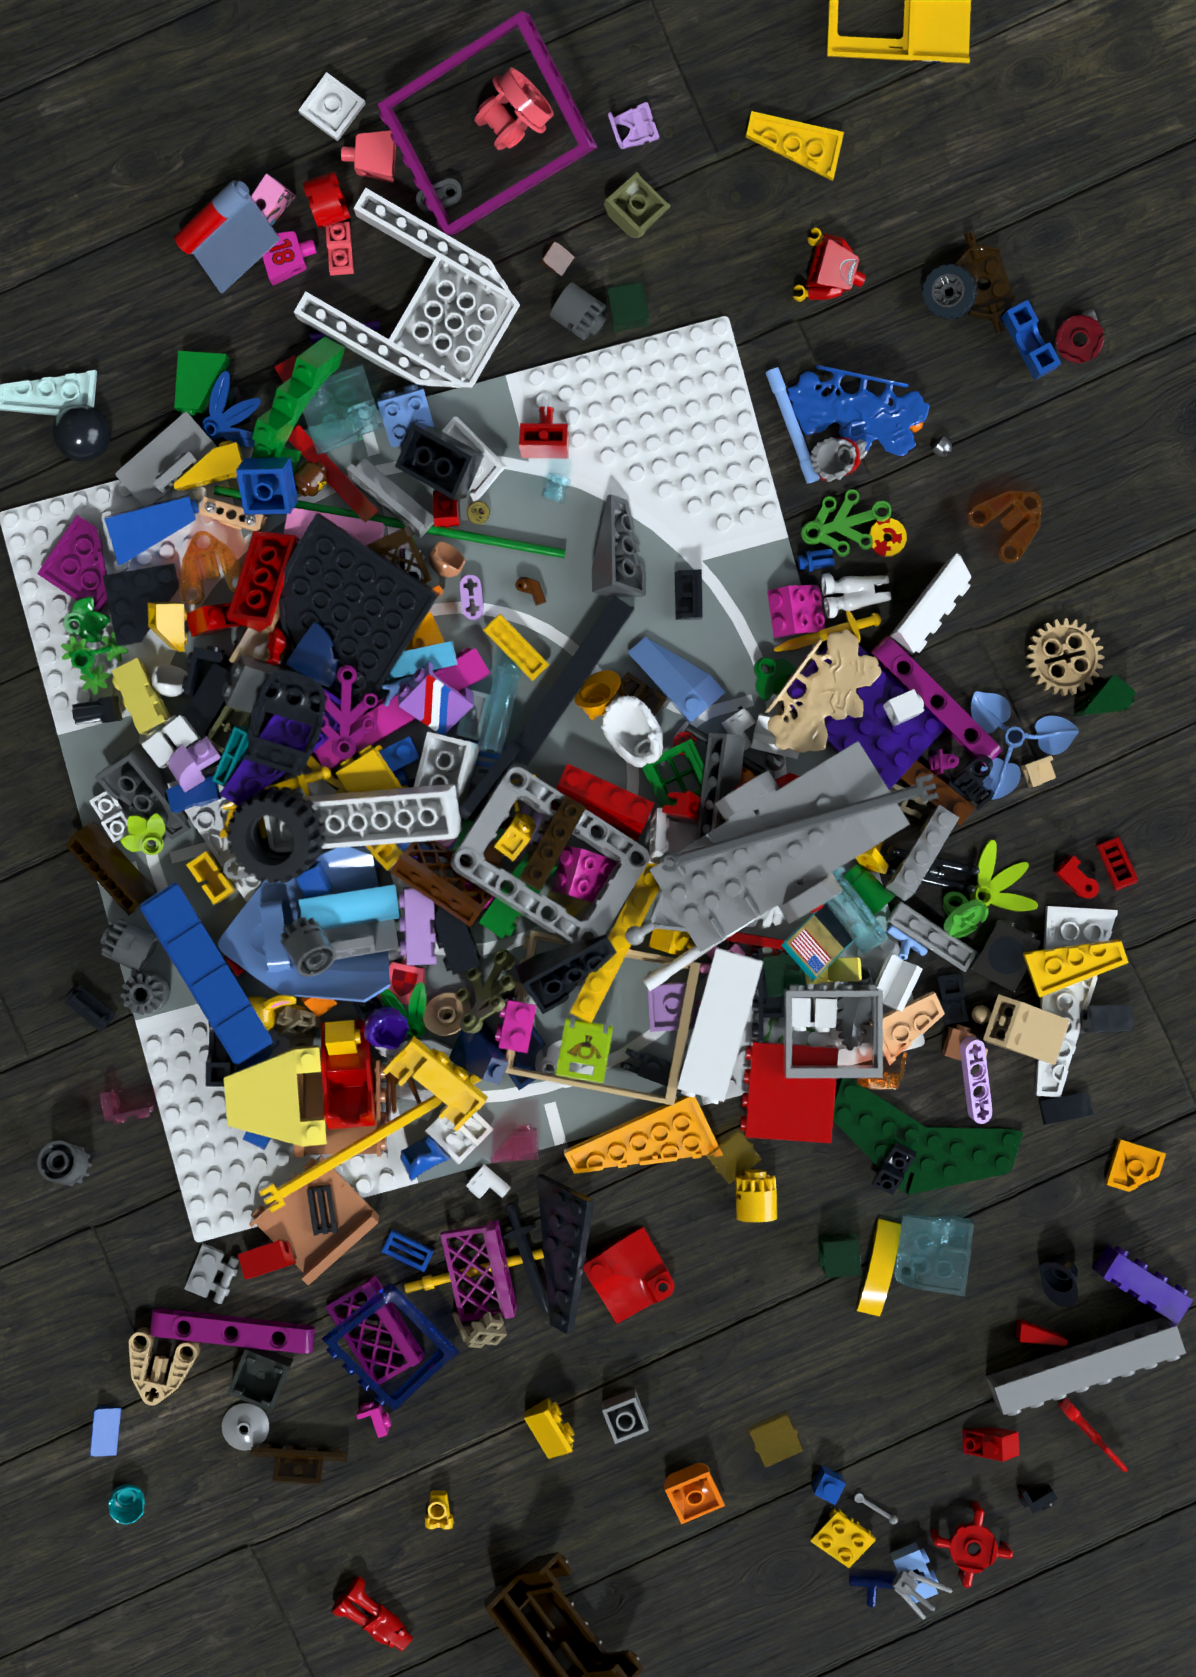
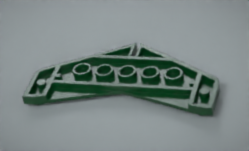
M850 1078L840 1079L835 1096L833 1121L878 1168L894 1142L916 1151V1158L904 1173V1180L898 1187L904 1193L910 1172L913 1173L907 1190L908 1195L1008 1174L1014 1166L1024 1133L1013 1128L926 1127Z

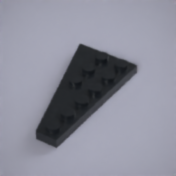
M543 1174L537 1176L550 1325L565 1334H570L574 1332L594 1199Z

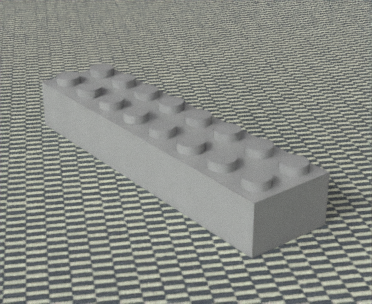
M1161 1316L986 1376L997 1407L1003 1415L1013 1416L1019 1414L1021 1409L1029 1406L1030 1408H1037L1042 1406L1044 1401L1050 1399L1060 1400L1065 1398L1066 1394L1074 1391L1077 1393L1084 1392L1091 1385L1097 1383L1104 1385L1110 1383L1112 1378L1118 1376H1131L1135 1373V1370L1141 1368L1152 1369L1158 1365L1157 1363L1165 1360L1167 1362L1178 1360L1180 1355L1185 1354L1186 1351L1177 1325L1167 1317Z

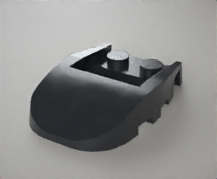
M280 671L274 673L265 681L260 691V696L256 704L253 705L251 712L252 717L247 735V740H249L248 751L244 755V759L301 776L320 736L325 711V693L316 680L296 672ZM265 712L312 726L305 750L301 751L258 737Z

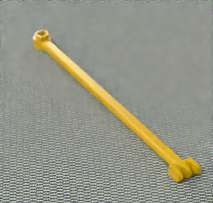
M472 1073L468 1074L473 1085L482 1080ZM435 1095L431 1096L278 1188L272 1182L259 1190L260 1196L270 1192L271 1195L267 1196L263 1201L265 1204H269L275 1200L276 1203L272 1204L268 1209L270 1213L286 1205L282 1198L444 1102Z

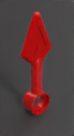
M1067 1398L1062 1400L1058 1407L1067 1417L1074 1421L1095 1444H1098L1123 1472H1127L1128 1468L1102 1441L1101 1436L1083 1419L1078 1409Z

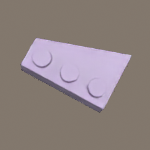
M403 887V893H399V908H404V917H400V932H404L405 941H400V954L405 955L407 965L436 964L434 902L413 887Z

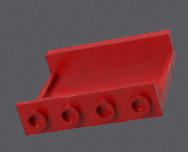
M751 1039L750 1045H746L745 1059L749 1060V1069H744V1083H747V1092L742 1093V1107H745V1116L740 1118V1130H744L745 1137L831 1143L836 1078H786L784 1076V1043H758L755 1039ZM792 1044V1065H837L839 1048L836 1045L827 1044L826 1046Z

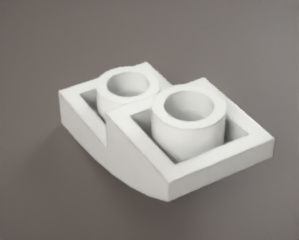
M106 790L89 800L113 843L130 834L127 828L128 816L119 800L111 797Z

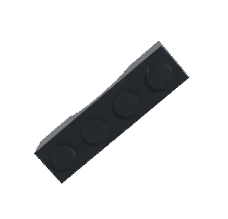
M209 1023L206 1087H224V1077L234 1073V1064Z

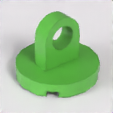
M954 891L949 892L944 897L943 909L948 915L944 923V930L950 937L961 938L967 936L978 928L976 924L979 921L983 923L988 916V907L981 900L968 901L962 893ZM957 901L961 905L958 907L951 906L949 902Z

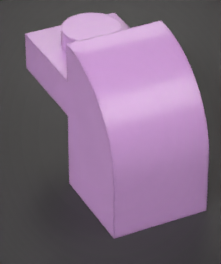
M206 736L187 749L184 745L180 746L170 757L168 766L184 792H187L205 780L200 770L221 757Z

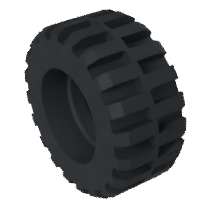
M272 786L268 789L263 788L243 801L232 813L233 817L229 819L228 828L231 830L227 832V840L232 843L229 846L231 854L235 853L237 857L235 862L238 866L242 864L245 867L244 872L248 875L253 873L256 875L255 879L263 882L265 879H268V883L276 884L279 881L286 883L293 878L296 879L316 862V859L320 857L323 851L321 847L325 844L326 837L321 835L325 831V824L319 821V818L322 816L319 810L315 811L313 809L314 803L310 799L304 800L302 798L304 794L299 791L291 793V788L283 787L279 790L277 786ZM262 816L276 817L289 827L294 838V848L291 853L276 852L265 844L259 830Z

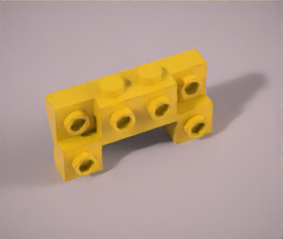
M414 1036L402 1050L396 1053L383 1070L386 1075L390 1072L398 1078L400 1086L412 1075L414 1079L442 1100L446 1106L440 1111L438 1117L441 1119L446 1117L454 1124L453 1129L456 1132L486 1103L488 1098L486 1094L470 1082V1077L464 1068L455 1066L444 1052H438L435 1048L430 1050Z

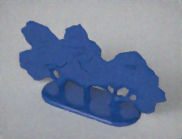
M816 365V368L832 372V379L821 382L816 374L806 371L800 375L797 385L788 388V397L793 402L792 408L796 419L806 435L820 433L827 429L830 424L836 422L840 425V437L849 438L854 442L862 439L866 442L865 449L869 451L872 441L877 439L886 452L897 456H904L908 453V450L915 447L914 435L909 428L926 421L930 406L928 403H924L923 397L918 391H912L903 397H897L892 391L893 385L908 387L909 384ZM848 375L861 378L857 393L848 394L842 390L840 381L843 376ZM868 380L886 383V389L880 397L875 396L866 389ZM817 384L822 385L819 390H815ZM834 385L832 393L826 397L821 395V392L826 387L831 388ZM837 389L840 390V396L835 393ZM889 398L893 399L892 406L888 405Z

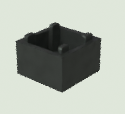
M246 1347L227 1394L272 1411L293 1360L269 1350Z

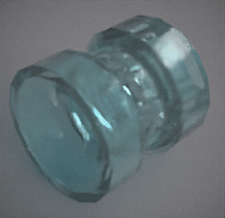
M550 472L547 478L549 485L543 489L541 496L563 504L566 498L565 489L570 487L571 480Z

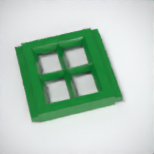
M692 739L662 752V755L656 762L647 763L642 767L661 808L665 805L675 806L677 804V800L672 801L668 797L669 792L665 785L677 780L683 793H686L687 789L682 777L692 772L700 786V789L692 793L701 797L705 765ZM684 752L691 768L679 773L672 757ZM668 760L675 776L663 781L656 764Z

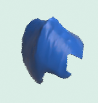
M427 1135L420 1141L401 1150L400 1159L409 1179L413 1181L416 1177L422 1175L423 1172H426V1170H430L435 1165L450 1159V1156L442 1151V1148L439 1147L430 1135Z

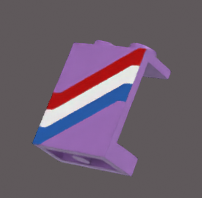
M430 662L423 668L419 667L415 671L413 678L408 683H404L397 693L399 707L440 735H445L474 706L473 692L465 687L459 693L433 675V665Z

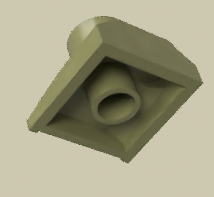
M638 172L604 202L608 216L628 236L633 238L643 236L646 230L671 206L639 176Z

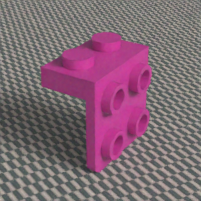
M793 585L767 591L774 638L800 633H815L825 629L821 593L818 585Z
M565 846L560 856L552 891L592 903L616 865V862L581 848Z
M508 996V1001H505V1007L500 1012V1017L504 1018L503 1025L498 1024L495 1041H499V1048L527 1053L537 1005L514 1001L513 997Z

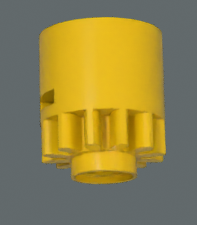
M754 1169L746 1170L745 1176L740 1175V1177H736V1219L738 1221L768 1222L777 1219L775 1176L766 1175V1170Z

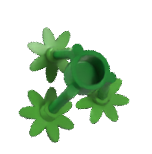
M114 632L111 634V639L103 636L102 639L106 645L95 650L83 648L87 642L86 638L77 643L76 638L71 636V645L61 644V647L68 651L62 656V659L71 658V665L81 669V673L85 674L80 676L81 680L86 681L83 686L84 691L92 687V692L96 695L99 686L104 689L108 688V685L103 680L109 678L110 674L102 673V665H99L95 671L91 667L94 663L95 655L108 652V661H111L115 656L118 662H122L121 653L127 654L129 652L123 646L117 647Z

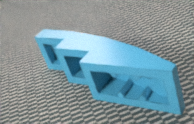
M453 641L404 651L387 680L413 675L419 667L423 668L428 662L432 663L433 670L458 665Z

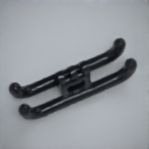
M893 846L887 848L888 855L905 859L910 852L909 850ZM936 857L921 882L972 894L975 892L974 885L941 877H944L945 869L970 875H978L980 869L977 866ZM889 865L886 874L893 876L898 867Z

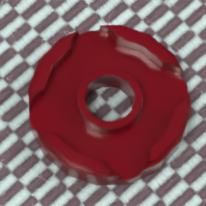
M1083 314L1074 315L1066 319L1059 327L1056 336V344L1060 354L1068 361L1074 363H1084L1092 360L1101 351L1104 343V332L1100 323L1093 317ZM1078 332H1082L1087 336L1086 343L1080 346L1076 345L1073 341V336Z

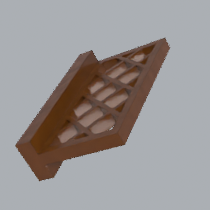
M435 840L421 841L429 847V850H421L419 841L412 842L405 852L401 854L391 873L471 927L492 895L486 891H481L480 887L456 873L451 866V859L454 854ZM410 856H417L419 862ZM424 856H432L434 863H426ZM439 856L448 859L449 863H441ZM459 858L460 865L468 868L470 864ZM431 870H437L439 876H438L437 874H435L434 872H432ZM444 870H452L454 877H446ZM450 883H457L459 889H457ZM464 883H472L474 891H466ZM470 897H477L478 902H476Z

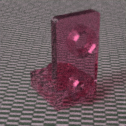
M114 1089L103 1091L99 1094L105 1122L112 1120L113 1124L126 1122L127 1117L136 1115V1119L151 1116L150 1112L156 1109L154 1104L118 1112L120 1100L118 1094H114Z

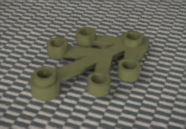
M500 949L494 954L493 960L495 965L484 986L482 982L483 973L480 969L475 967L467 970L466 977L472 981L476 1002L472 1007L470 1000L472 993L466 987L459 988L455 995L456 999L462 1003L464 1015L460 1021V1027L464 1032L477 1033L483 1026V1019L504 1009L505 1000L499 995L505 991L512 990L516 985V980L511 975L506 974L500 979L499 985L495 987L494 985L501 972L509 970L515 963L514 955L508 950ZM489 1002V1006L483 1009L484 1005Z

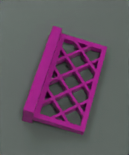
M498 1220L489 1221L488 1225L441 1232L440 1236L460 1321L481 1319L487 1312H490L492 1317L497 1313H501V1316H505V1319L514 1318L517 1303ZM483 1233L485 1241L481 1247L469 1240L473 1234ZM457 1237L463 1243L456 1250L449 1245L448 1238ZM466 1244L477 1251L472 1259L461 1253ZM480 1253L489 1258L490 1263L486 1269L475 1262ZM457 1257L468 1263L463 1272L454 1267L453 1262ZM471 1266L482 1273L477 1281L466 1275ZM485 1275L494 1280L495 1285L491 1290L480 1284ZM461 1279L473 1285L468 1294L459 1289L458 1283ZM475 1288L487 1294L482 1303L470 1296ZM491 1297L499 1302L500 1309L491 1310L485 1306V1303ZM467 1300L478 1307L475 1312L465 1314L463 1305Z
M376 1275L325 1306L375 1387L407 1368L419 1364L424 1358V1352ZM360 1291H363L367 1297L366 1306L354 1303L355 1295ZM338 1304L349 1306L347 1317L338 1315L334 1307ZM353 1308L365 1311L363 1322L351 1319ZM369 1312L379 1316V1326L366 1323ZM349 1323L362 1326L359 1337L352 1336L349 1333ZM365 1328L377 1331L376 1341L363 1338ZM381 1332L391 1335L393 1339L391 1346L379 1343ZM362 1343L374 1346L372 1357L362 1354L360 1350ZM378 1348L390 1351L388 1362L376 1359ZM393 1353L402 1354L407 1362L402 1365L391 1363ZM374 1363L387 1367L384 1376L377 1378L373 1371Z

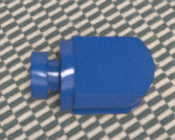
M833 550L805 551V557L803 555L798 556L799 569H805L807 566L808 572H812L814 569L835 565V560L829 558L833 556Z

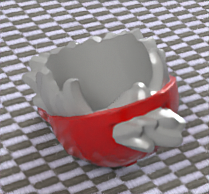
M830 437L829 439H824L823 442H818L811 451L812 455L810 456L813 461L811 466L815 468L814 472H818L820 479L827 482L836 478L841 480L843 476L854 472L860 465L861 459L867 454L865 449L866 442L862 439L854 442L846 437Z

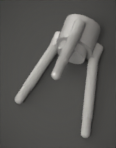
M911 1569L907 1572L901 1570L892 1583V1586L895 1588L894 1591L900 1594L923 1620L926 1616L909 1596H914L931 1611H934L935 1608L915 1591L918 1585L915 1579L948 1593L952 1592L951 1588L918 1575Z

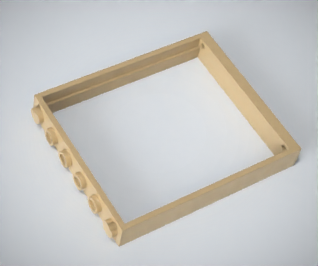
M531 931L530 936L526 935L523 949L527 950L526 959L521 958L520 963L535 955L537 940L564 946L569 944L555 935ZM628 950L625 956L626 958L666 965L675 959L635 950ZM691 962L683 968L688 969L689 972L665 1096L513 1067L516 1052L513 1050H508L507 1053H504L509 1062L505 1073L674 1105L701 963ZM516 982L514 996L518 997L517 1001L525 1002L527 991L522 983Z

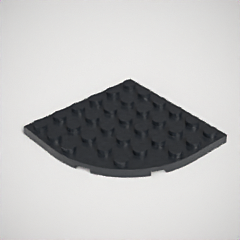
M317 513L286 565L281 597L279 598V615L283 633L292 653L315 621L326 630L334 643V646L331 648L334 659H338L337 671L343 665H349L356 670L357 677L351 686V706L355 708L363 700L365 694L373 693L376 696L378 695L382 685L385 684L440 594L320 513ZM350 671L343 673L345 680L350 679L352 676ZM336 674L332 687H323L341 699L342 683L337 679ZM368 696L366 703L371 705L375 700L374 697Z

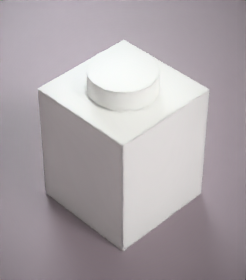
M914 689L887 701L883 705L893 727L925 711L923 708L924 702Z

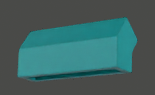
M235 726L212 779V781L223 787L244 758V755L247 754L249 740H247L248 727Z

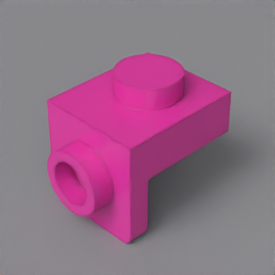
M373 1401L362 1404L356 1413L357 1419L371 1415L378 1438L386 1436L391 1426V1420L388 1412L384 1413L381 1402L374 1404Z

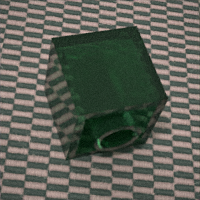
M643 282L623 284L607 289V301L613 333L648 326L649 314Z
M855 1233L819 1236L818 1260L825 1278L862 1275L859 1239Z

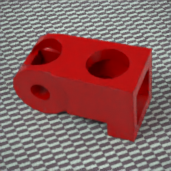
M1069 855L1053 873L1078 896L1083 898L1095 897L1099 891L1097 881L1093 878H1088L1077 868L1081 862L1075 856Z

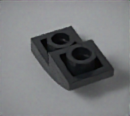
M1088 1091L1038 1102L1044 1125L1094 1115Z
M894 1142L872 1181V1186L893 1195L904 1180V1173L916 1158V1151Z

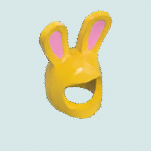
M288 994L277 995L269 1000L262 996L247 997L267 1031L274 1027L277 1012L286 1006L307 1011L300 1005H293L296 1004V997Z

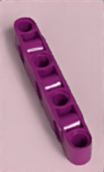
M885 636L870 651V655L872 657L875 656L878 663L908 691L914 689L916 694L921 696L924 706L946 726L945 730L972 757L978 754H985L993 761L1002 752V748L893 639ZM899 662H904L908 666V672L904 675L897 671V664ZM933 695L941 699L942 703L939 708L931 705L930 700ZM966 729H971L975 733V738L972 742L967 741L964 737ZM978 762L983 767H987L984 762Z
M153 1309L150 1335L247 1348L312 1353L315 1327L218 1314ZM180 1321H187L191 1329L183 1330L180 1326ZM234 1326L238 1330V1335H230L227 1327ZM274 1332H282L285 1335V1340L278 1341L275 1339Z

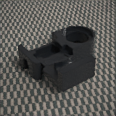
M985 754L976 755L966 764L965 771L957 778L952 776L949 781V785L959 795L965 796L967 793L977 804V810L989 802L995 794L993 790H988L983 786V780L989 776L993 768L992 759ZM984 762L988 769L980 771L975 767V763ZM988 792L989 794L981 800L980 798H982Z

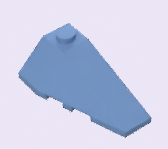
M647 637L643 638L628 651L633 660L690 724L726 693L710 674Z

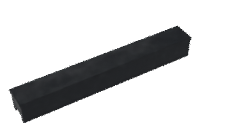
M615 595L516 738V741L524 746L516 758L527 767L634 612L635 608L633 606H629Z

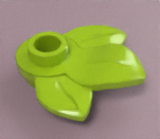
M154 813L148 820L139 815H130L127 820V828L130 834L120 840L122 845L131 852L142 851L147 855L160 853L164 846L162 836L166 830L163 818L158 813ZM149 840H154L156 844L153 846H149L147 842Z

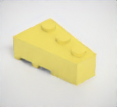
M135 658L112 670L114 676L112 682L116 689L121 691L124 698L122 699L123 703L130 712L139 734L148 735L154 730L159 731L163 729L165 721L171 716L160 694L153 689L151 676L142 659Z

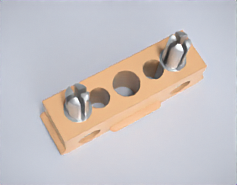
M205 496L199 511V515L220 521V524L239 530L243 528L252 532H264L268 517L262 514L244 515V510L241 506L228 502L224 503ZM224 509L223 514L219 515V510ZM236 511V517L232 520L229 519V514ZM243 516L246 517V518H244V519H245V522H242V521H241V519H242Z

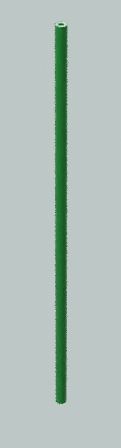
M214 486V495L241 499L240 489ZM298 500L294 507L361 519L353 510ZM375 514L369 519V521L381 522L384 526L399 529L406 527L397 518ZM432 525L426 532L427 534L563 559L566 553V549L441 526L434 527Z

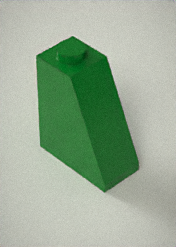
M178 351L174 408L181 415L185 412L191 417H195V414H203L210 401L217 379L222 372L226 371L230 359L228 356L220 353Z

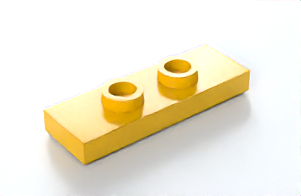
M500 613L483 629L532 682L549 666L548 662Z

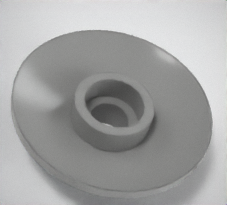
M245 1402L234 1405L226 1412L222 1421V1433L225 1440L232 1447L239 1450H251V1447H257L258 1444H262L265 1441L269 1432V1420L262 1408L252 1403ZM240 1426H247L248 1432H242Z

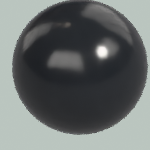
M76 404L65 408L58 414L53 424L52 434L56 447L64 456L74 461L87 462L98 458L105 452L110 442L111 430L106 417L99 410L89 405Z

